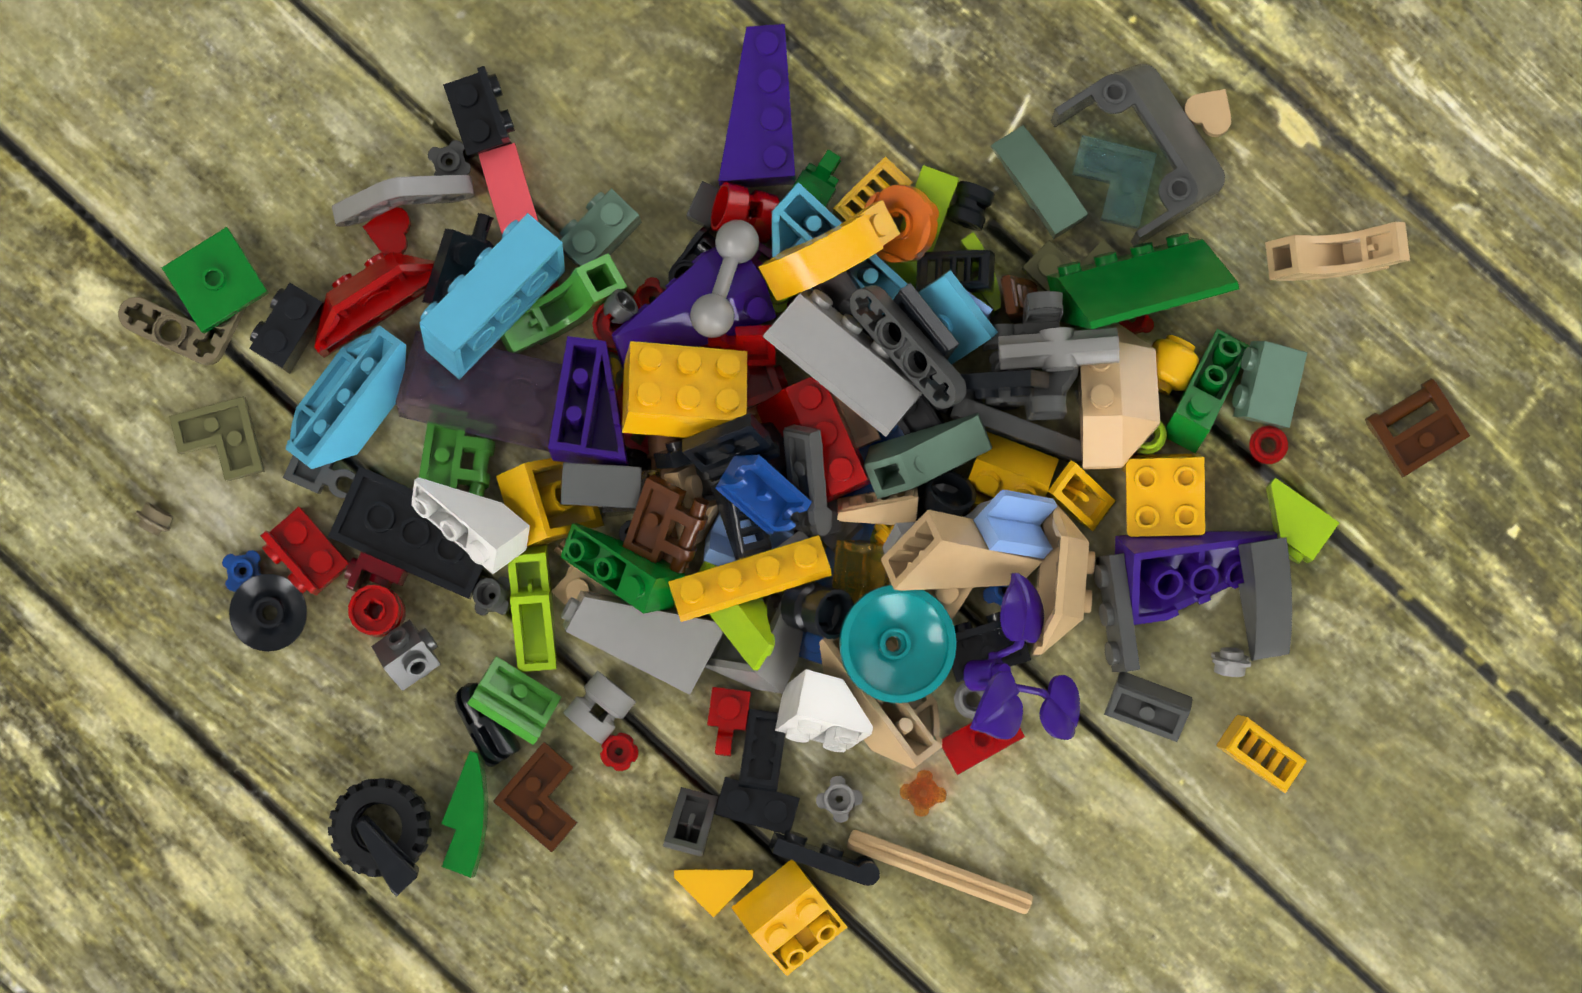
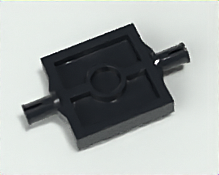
M478 213L472 235L445 228L422 300L423 303L428 305L433 302L439 303L448 294V288L451 283L461 274L466 276L475 267V261L480 253L488 247L494 248V245L487 240L493 217Z

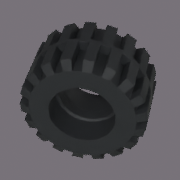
M368 779L357 785H352L346 789L348 792L339 796L335 802L337 806L335 810H331L329 819H332V825L328 827V836L332 835L333 843L331 847L334 852L337 851L340 855L339 860L344 865H349L352 871L358 874H366L368 877L382 876L356 827L358 819L361 818L365 810L376 804L388 805L398 813L402 823V832L396 844L414 863L426 851L429 845L426 843L432 833V828H429V820H431L430 811H426L424 806L426 802L422 796H418L415 793L416 790L409 785H404L401 781L394 779Z

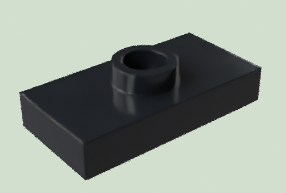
M749 709L738 787L777 792L785 740L784 732L775 731L778 718L777 712Z

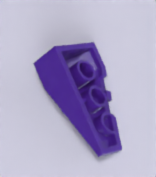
M716 247L696 257L692 261L693 265L678 279L673 278L665 285L667 289L653 302L644 304L631 319L624 322L612 333L623 370L630 341L692 347L708 344V337L699 334L692 326L690 312L694 302L699 297L711 294L723 261ZM751 259L745 263L738 264L726 298L734 309V322L726 333L728 336L735 335L736 326H757L776 317L766 282Z

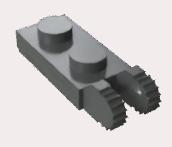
M795 424L784 427L783 438L787 480L812 501L807 511L792 514L796 530L804 533L812 531V534L825 537L831 531L833 522H831L832 511L826 507V480L821 430Z

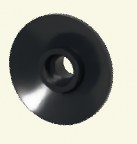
M261 574L248 579L236 590L230 603L229 619L234 633L245 645L259 651H277L291 645L302 633L307 620V605L303 594L289 579L275 574ZM269 605L277 609V616L273 620H268L264 616V610Z

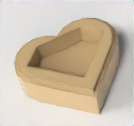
M1226 89L1196 94L1186 101L1183 110L1193 125H1201L1202 130L1211 137L1222 136L1228 131L1231 125V114Z

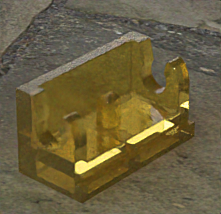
M837 540L832 587L849 593L855 604L866 593L889 585V577L881 561V558L885 555L882 549L884 544L870 540Z

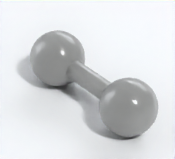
M743 220L729 221L718 230L715 245L723 261L711 294L699 297L691 308L690 319L692 326L699 334L705 337H720L732 327L734 309L726 298L737 265L752 259L759 247L757 231L751 224Z

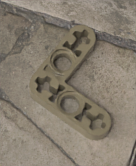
M131 297L123 301L119 307L118 317L122 326L129 331L199 364L208 366L219 362L223 357L246 308L233 315L226 323H221L214 327L217 330L224 331V334L220 337L214 333L210 344L215 347V350L212 354L206 352L203 357H200L201 350L197 348V344L199 341L206 342L211 332L208 331L203 334L195 322L140 297ZM140 305L143 306L142 312L156 320L153 328L140 320H137L132 325L133 318L128 315L131 309L138 310ZM157 312L161 313V315L156 319ZM169 321H177L182 329L180 337L172 342L165 341L161 333L162 327ZM152 328V334H148L147 332Z

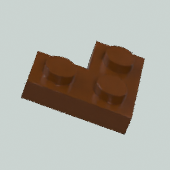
M543 742L493 802L550 852H553L578 823L549 797L574 767L546 742Z

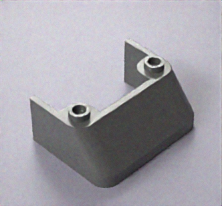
M1137 64L1107 75L1054 109L1051 123L1054 127H1057L1094 102L1102 111L1108 114H1119L1132 106L1174 170L1162 179L1158 189L1159 198L1167 212L1137 230L1131 240L1133 246L1145 242L1215 197L1225 183L1223 168L1158 71L1150 65Z

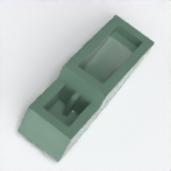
M1024 125L991 145L992 150L1031 210H1035L1053 240L1087 218V211L1071 187Z

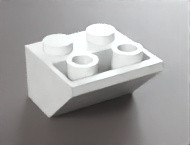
M805 669L787 683L782 694L775 731L786 733L787 739L802 743L813 740L823 743V748L827 750L845 752L846 749L849 750L872 734V724L843 679Z

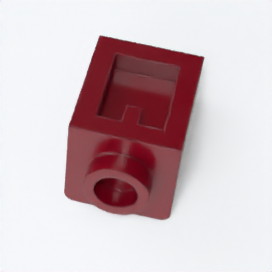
M361 552L358 559L355 557L351 559L344 578L348 580L346 588L357 592L361 588L367 572H370L372 574L369 581L391 589L393 583L403 586L409 572Z

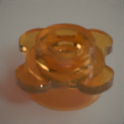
M928 770L919 771L914 781L910 784H904L900 788V796L912 804L915 815L919 817L927 816L932 806L936 803H942L946 799L945 789L936 785L932 780V773ZM921 790H926L927 795L925 797L919 795Z

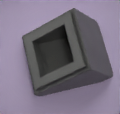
M702 181L687 212V219L698 225H705L714 231L711 227V212L719 189Z

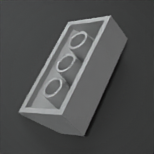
M808 289L801 292L763 337L886 437L904 418L923 393L881 346L862 331L864 327L853 316L849 314L843 316L832 307L833 301L818 289H814V291Z

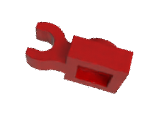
M712 687L707 726L718 728L715 755L731 757L734 730L746 731L751 692Z

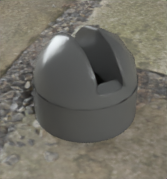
M616 289L604 302V314L606 316L610 313L614 317L611 321L613 323L622 324L638 312L635 300L626 291Z

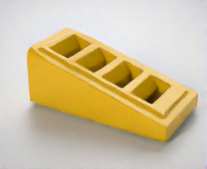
M885 156L834 206L833 213L842 222H845L855 215L849 208L852 203L863 210L866 203L859 196L864 192L870 198L876 193L869 187L873 181L882 190L890 186L879 176L883 171L888 173L899 185L911 186L913 182Z
M1241 715L1235 716L1216 745L1231 758L1284 793L1287 792L1307 762L1251 719ZM1248 731V732H1249L1248 735L1245 737V739L1243 740V742L1241 743V745L1239 746V748H1237L1238 744L1240 743V741L1242 740V738L1244 737V735H1245L1246 732ZM1260 739L1262 743L1252 758H1250L1248 753L1256 741ZM1271 748H1273L1276 751L1274 752L1266 766H1261V763L1263 762ZM1285 756L1289 761L1279 776L1276 777L1273 773Z

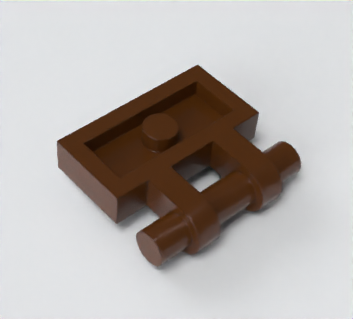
M654 474L647 477L623 547L655 564L663 560L664 554L667 553L673 556L670 569L676 573H684L688 562L693 561L697 547L695 542L699 531L705 529L708 520L706 511L709 502L704 498L695 497L691 509L682 506L687 491ZM676 522L684 525L680 540L671 536Z

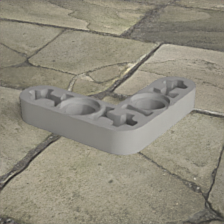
M470 175L396 177L378 182L332 205L335 226L345 227L366 222L399 205L454 203L472 198L475 193Z

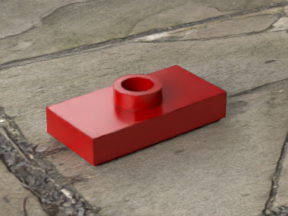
M971 722L942 739V749L955 773L959 775L1023 739L1025 735L1021 728H1019L1017 734L1011 739H997L986 733L972 730L970 728Z

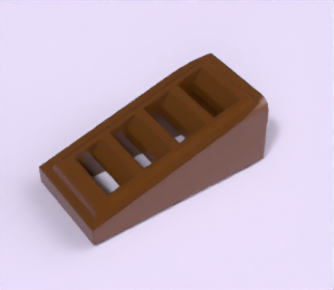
M1012 275L1002 276L1001 284L1006 314L1013 324L1022 323L1024 300L1028 293L1038 292L1037 285L1028 279Z

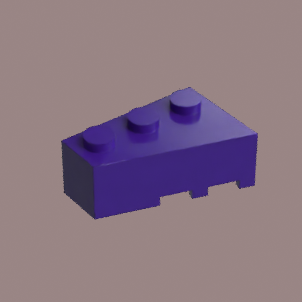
M567 336L548 445L553 461L629 466L624 434L622 433L612 363L606 341Z

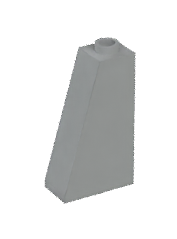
M580 591L577 599L571 597L561 614V618L565 620L563 627L566 632L689 695L723 634L720 627L707 614L680 622L676 608L643 614L621 598L587 591Z

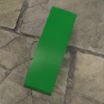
M469 751L441 823L455 829L441 867L473 878L480 863L486 837L488 791L482 756L478 752Z

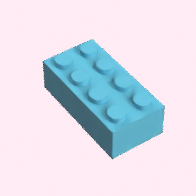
M528 213L520 221L514 220L504 230L502 240L493 249L488 247L483 250L475 261V267L466 276L463 274L459 275L449 286L448 294L439 303L433 302L424 310L419 324L425 350L460 380L564 274L563 242Z

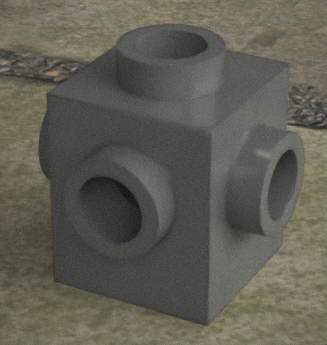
M410 619L390 631L387 636L371 646L382 667L402 691L441 665L433 651L438 647L434 638L426 628L419 631Z

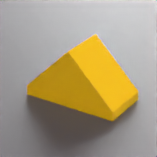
M1072 460L1045 496L1053 498L1063 511L1091 531H1094L1116 501Z
M754 869L674 870V878L713 918L754 877Z

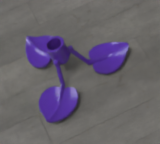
M1011 573V581L1001 605L1000 622L1005 636L1010 641L1015 642L1013 645L998 652H990L989 659L970 660L966 664L964 681L967 688L971 691H984L970 728L997 739H1011L1020 728L1023 718V704L1017 695L1019 692L1038 695L1045 699L1041 705L1039 716L1044 729L1049 735L1060 740L1072 739L1076 733L1075 728L1078 725L1080 715V696L1075 682L1069 676L1056 675L1050 680L1048 691L1016 684L1010 666L1001 660V658L1022 649L1024 641L1027 643L1037 642L1044 624L1043 604L1037 590L1024 576L1019 573Z

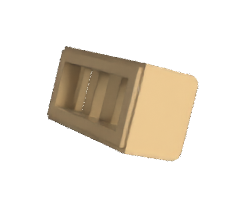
M917 487L877 499L875 492L838 498L837 520L841 522L884 525L916 522L918 507Z

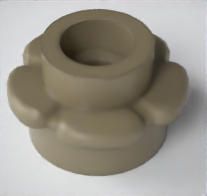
M146 502L141 511H136V515L141 519L138 525L144 530L159 536L161 531H170L169 524L173 516L162 508Z

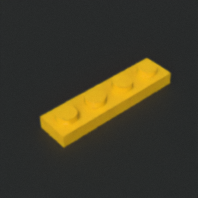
M817 535L675 579L668 583L680 622H684L832 576L820 536Z

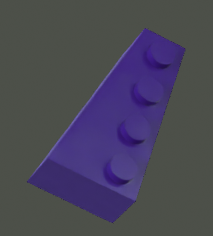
M785 24L746 27L718 179L719 188L724 182L747 188L793 185L796 182Z

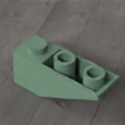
M979 413L871 445L864 462V468L877 499L916 488L991 450L992 445Z

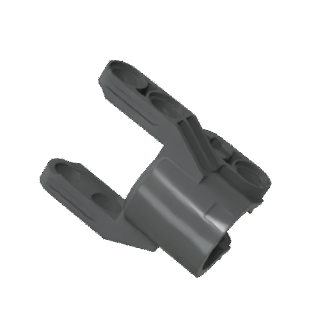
M1056 291L1028 293L1023 303L1022 324H993L998 333L983 344V351L998 349V336L1037 334L1044 329L1059 328V322L1063 315V293ZM1079 366L1077 369L1068 371L1048 372L1049 389H1034L1033 397L1032 394L1029 397H1011L1010 391H999V398L985 399L984 404L997 410H1013L1020 408V406H1025L1027 420H1061L1067 413L1066 394L1078 376Z

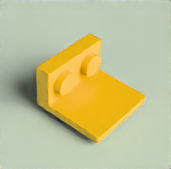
M1200 453L1132 455L1122 467V471L1126 474L1127 535L1130 537L1203 535L1205 533L1204 457Z

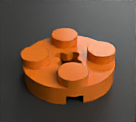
M892 185L881 192H876L869 198L864 209L874 202L883 200L892 219L894 217L900 218L903 215L906 222L905 230H901L900 235L883 245V249L877 252L876 255L880 259L891 263L920 260L935 240L938 226L937 219L939 217L938 207L929 200L924 192L908 185Z

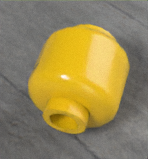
M1167 335L1166 339L1155 340L1152 347L1156 349L1158 392L1170 395L1172 390H1186L1199 365V358L1194 352L1195 346L1174 335Z

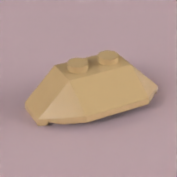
M1119 323L1095 328H1117L1120 349L1119 363L1079 366L1077 381L1082 469L1122 468L1160 425L1156 349ZM1074 325L1075 331L1090 330L1088 328Z
M1058 504L1056 509L1041 524V528L1053 549L1038 566L1036 590L1043 604L1044 624L1037 642L1032 643L1031 656L1039 657L1081 622L1084 613L1091 612L1092 590H1086L1087 574H1094L1095 551H1089L1088 539Z
M840 637L837 639L824 638L819 642L823 674L845 681L873 726L872 734L864 739L872 751L914 769L942 748V739L939 737L938 705L931 693L919 700L907 703H890L875 699L859 689L848 676L841 660ZM887 639L886 646L888 650H896L897 647L892 640Z

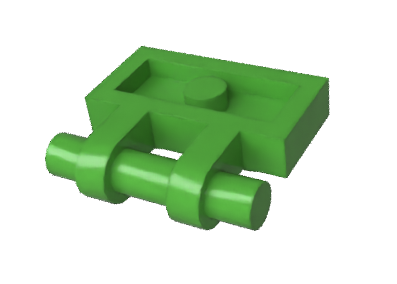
M428 417L419 478L458 489V484L469 486V493L484 497V491L489 488L491 477L487 473L489 458L494 455L496 443L492 441L494 428L488 425H480L477 437L466 436L467 421ZM463 452L474 454L472 470L461 468Z

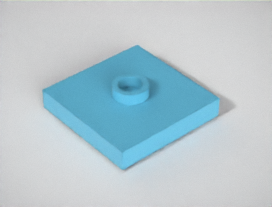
M951 270L918 292L959 343L948 359L951 365L998 333Z

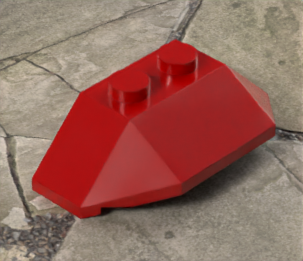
M382 252L364 263L366 268L354 276L348 273L337 279L332 284L333 289L326 293L314 345L317 352L322 357H327L424 295L435 261L390 252L385 256Z

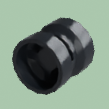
M960 181L955 192L957 195L956 203L950 206L946 218L964 228L981 231L986 220L984 217L985 209L991 206L995 194L991 190L975 183Z

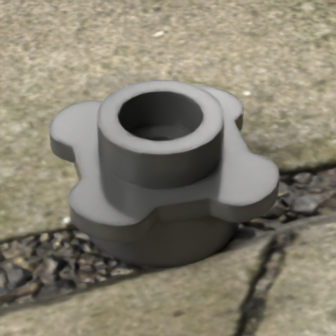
M454 140L449 146L443 148L432 147L429 150L428 159L433 162L436 170L434 176L468 175L470 173L471 166L464 158L463 152L465 148L462 142ZM452 159L453 163L451 165H447L446 160Z
M500 577L498 580L481 578L473 590L474 608L477 614L485 616L489 612H497L500 615H504L509 611L508 591L510 589V581L508 578ZM495 593V598L491 600V595Z

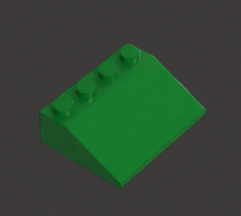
M1189 233L1166 237L1167 244L1153 247L1152 242L1131 246V253L1118 257L1116 252L1100 254L1093 257L1094 263L1081 266L1079 261L1057 266L1058 273L1046 276L1049 290L1063 293V315L1060 322L1088 329H1095L1239 290V284L1203 239L1189 237Z

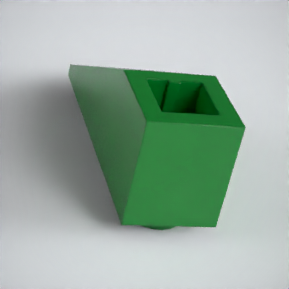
M1216 329L1191 381L1181 395L1165 427L1168 440L1196 454L1211 430L1241 368L1244 351L1250 345Z
M572 523L561 554L562 559L643 614L674 607L675 603L668 582L685 577V573L672 571L670 569L671 564L664 559L655 564L623 547L624 542L581 524Z

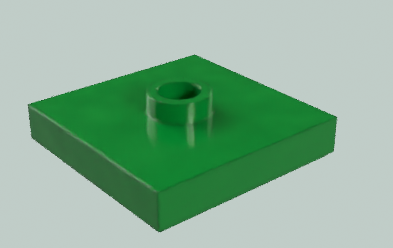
M225 227L161 267L203 334L269 294L228 227Z

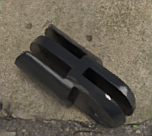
M477 682L467 683L455 694V707L485 764L488 767H494L510 755L518 752L521 749L520 744L513 732L467 704L479 684Z

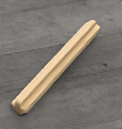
M853 830L847 842L849 850L1022 914H1027L1030 910L1033 896L1029 893L859 830Z

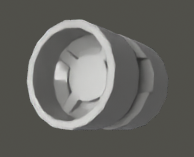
M597 670L584 686L585 696H576L563 714L589 736L603 744L615 729L614 720L616 718L623 719L635 705L636 701ZM595 703L605 709V712L599 718L590 712Z

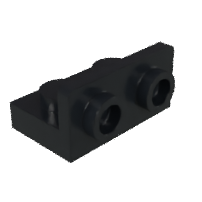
M485 66L478 67V73L443 84L468 158L512 144L508 133L515 131L508 109L501 111L497 101V97L503 96L496 73L489 75Z

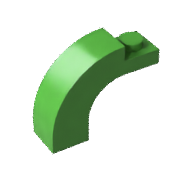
M609 253L575 268L566 281L540 297L501 337L510 357L537 344L541 346L593 317L600 305L604 304L606 299L616 289L625 290L627 288Z

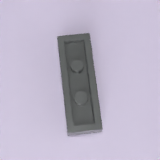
M1124 553L1096 557L1097 565L1094 567V580L1097 587L1101 590L1102 604L1099 607V616L1102 625L1106 627L1108 642H1106L1104 649L1106 661L1111 665L1112 672L1140 670Z

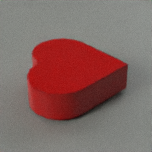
M395 207L376 216L362 226L385 256L390 252L404 254L406 251L408 240L405 235L410 230L411 219L403 208Z

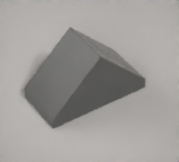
M681 787L663 847L703 856L718 796Z

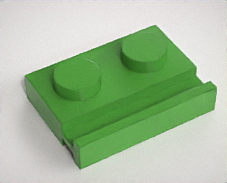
M496 656L467 704L534 745L562 697Z

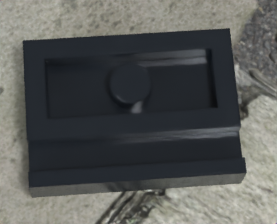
M751 413L682 439V452L702 473L707 472L709 474L711 482L721 479L734 456L760 455L766 461L780 456L779 443L771 440V434Z

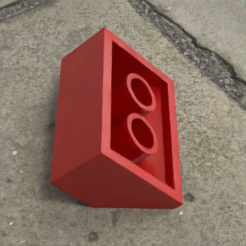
M813 377L806 378L784 388L756 407L762 423H773L782 436L784 427L794 424L821 430L827 503L871 484L864 468V460L836 396Z

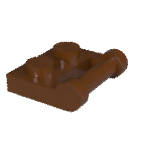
M1432 378L1422 383L1420 390L1379 415L1374 413L1365 418L1368 428L1378 439L1402 478L1470 437V434L1440 387ZM1428 402L1433 404L1437 410L1436 412L1399 435L1392 436L1388 429L1389 426Z

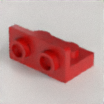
M299 506L270 532L265 531L260 535L267 543L262 547L264 552L275 564L278 565L282 561L292 573L287 577L302 594L308 590L311 594L317 596L348 567V560Z

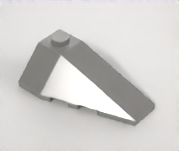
M785 590L763 597V601L768 609L767 617L771 633L775 637V646L772 654L767 656L758 671L752 670L724 633L705 668L756 690L783 694L798 661L803 631L788 626L782 618L780 608Z

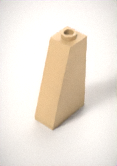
M927 510L881 558V561L894 590L906 591L1009 586L1011 573H1019L1027 578L1043 562V559L989 550L973 521L974 519Z

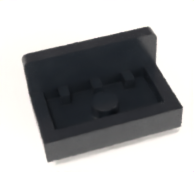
M1000 612L986 616L988 623L973 628L971 621L954 626L957 643L952 671L956 683L964 681V669L970 660L989 659L990 652H998L1014 644L1015 641H1010L1002 630ZM1024 641L1022 649L1001 658V660L1010 667L1031 661L1026 642Z

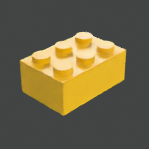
M630 341L624 361L622 433L688 438L747 414V351Z

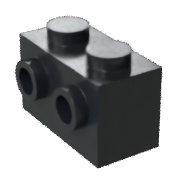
M289 282L286 289L280 288L273 297L270 308L273 310L266 322L260 321L254 328L250 336V341L253 343L249 349L290 374L319 327L324 303Z

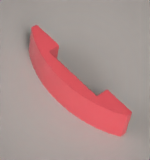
M512 143L479 153V159L501 233L503 234L511 222L514 220L520 221L527 213L538 221L516 144ZM556 281L546 292L558 287V281Z

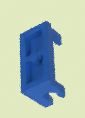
M760 455L734 456L715 487L768 535H773L775 531H789L793 529L796 524L789 519L790 516L795 512L807 511L812 503L811 500Z

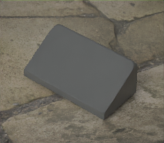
M563 463L561 504L636 509L640 498L642 467Z
M1120 672L1104 715L1177 742L1190 714L1193 699L1188 695L1127 672Z

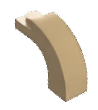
M1392 222L1364 230L1334 235H1291L1265 242L1269 280L1276 281L1315 280L1351 276L1389 269L1390 265L1410 261L1405 222Z

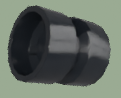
M947 471L929 480L923 491L922 498L918 502L916 521L927 510L961 517L966 516L970 513L976 500L974 486L968 479L952 471Z
M812 581L785 590L781 599L780 610L782 618L788 626L826 639H837L840 637L844 619L854 603L849 593Z

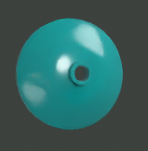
M887 585L866 593L851 607L842 624L839 648L843 666L850 679L859 689L867 695L884 702L907 703L929 695L943 683L953 666L957 641L953 622L944 606L935 597L924 590L898 591L894 590L892 585ZM891 636L895 637L898 641V646L894 651L888 650L886 646V641Z

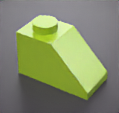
M1274 478L1266 487L1273 530L1278 534L1277 538H1287L1290 560L1297 564H1300L1302 560L1310 563L1320 552L1339 525V522L1280 480Z

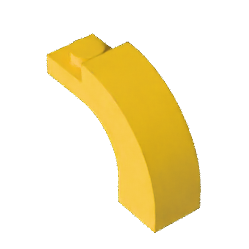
M883 200L872 203L824 234L805 243L785 249L760 265L759 269L776 301L817 286L861 263L882 250L883 245L900 235V232Z

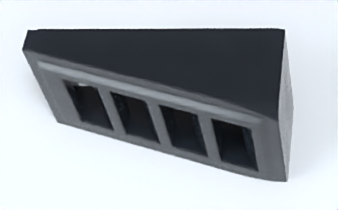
M991 250L926 252L924 257L917 260V292L932 283L927 282L928 262H935V280L943 275V262H950L949 270L953 272L956 278L958 262H964V279L959 282L968 292L994 293L995 253ZM972 262H979L978 280L972 281Z
M718 482L712 485L711 488L735 560L772 550L770 535L742 511L738 512L737 507L715 489ZM750 520L752 526L741 528V521ZM755 535L756 542L744 544L743 537Z
M364 814L358 819L356 827L389 889L397 897L418 877L419 867L368 815Z

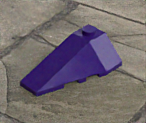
M1205 531L1203 535L1115 536V554L1124 553L1134 625L1169 620L1178 616V611L1196 602L1201 605L1210 601V596L1228 587L1238 588V584L1244 583L1238 545L1276 539L1278 534L1275 531Z

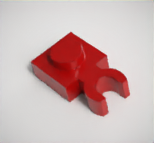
M772 325L736 326L735 336H728L725 333L716 338L708 337L709 347L719 346L722 347L720 349L747 351V367L776 365L775 346L763 337Z

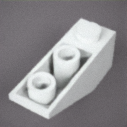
M419 477L414 480L411 505L421 517L431 521L448 540L457 543L469 554L475 563L483 565L492 574L526 551L530 525L502 502Z

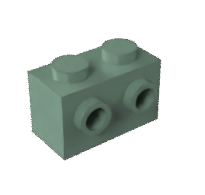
M612 188L606 194L599 192L587 204L586 209L588 212L579 222L575 219L571 220L559 233V236L562 238L560 241L563 242L564 254L577 267L607 253L611 255L642 223L639 214Z
M1251 341L1250 347H1247L1244 351L1241 361V367L1244 369L1241 385L1236 387L1233 394L1232 404L1235 407L1233 417L1277 428H1290L1308 352L1267 341Z

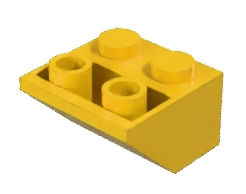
M987 432L992 449L976 457L968 477L976 491V500L970 512L980 503L993 499L1001 490L1045 497L1059 459Z
M793 860L788 861L731 907L750 935L786 976L848 928L809 877Z

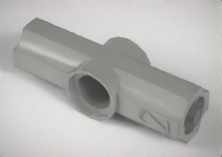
M1059 327L1044 329L1037 334L998 336L1000 371H1022L1042 368V371L1057 372L1077 369L1081 365L1119 363L1120 361L1117 328L1109 327L1075 331V328Z

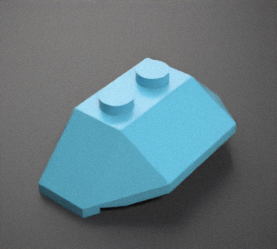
M799 182L771 211L772 258L785 249L816 238L842 223ZM876 254L849 269L860 288L870 285L880 286L892 299L895 298L901 288L908 285Z
M379 325L372 329L371 333L362 335L343 346L296 407L291 425L290 440L287 441L286 450L311 469L357 455L404 393L406 344Z

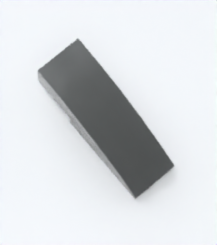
M1287 538L1239 544L1244 583H1240L1238 586L1250 659L1253 661L1288 655L1290 653L1292 634V583Z

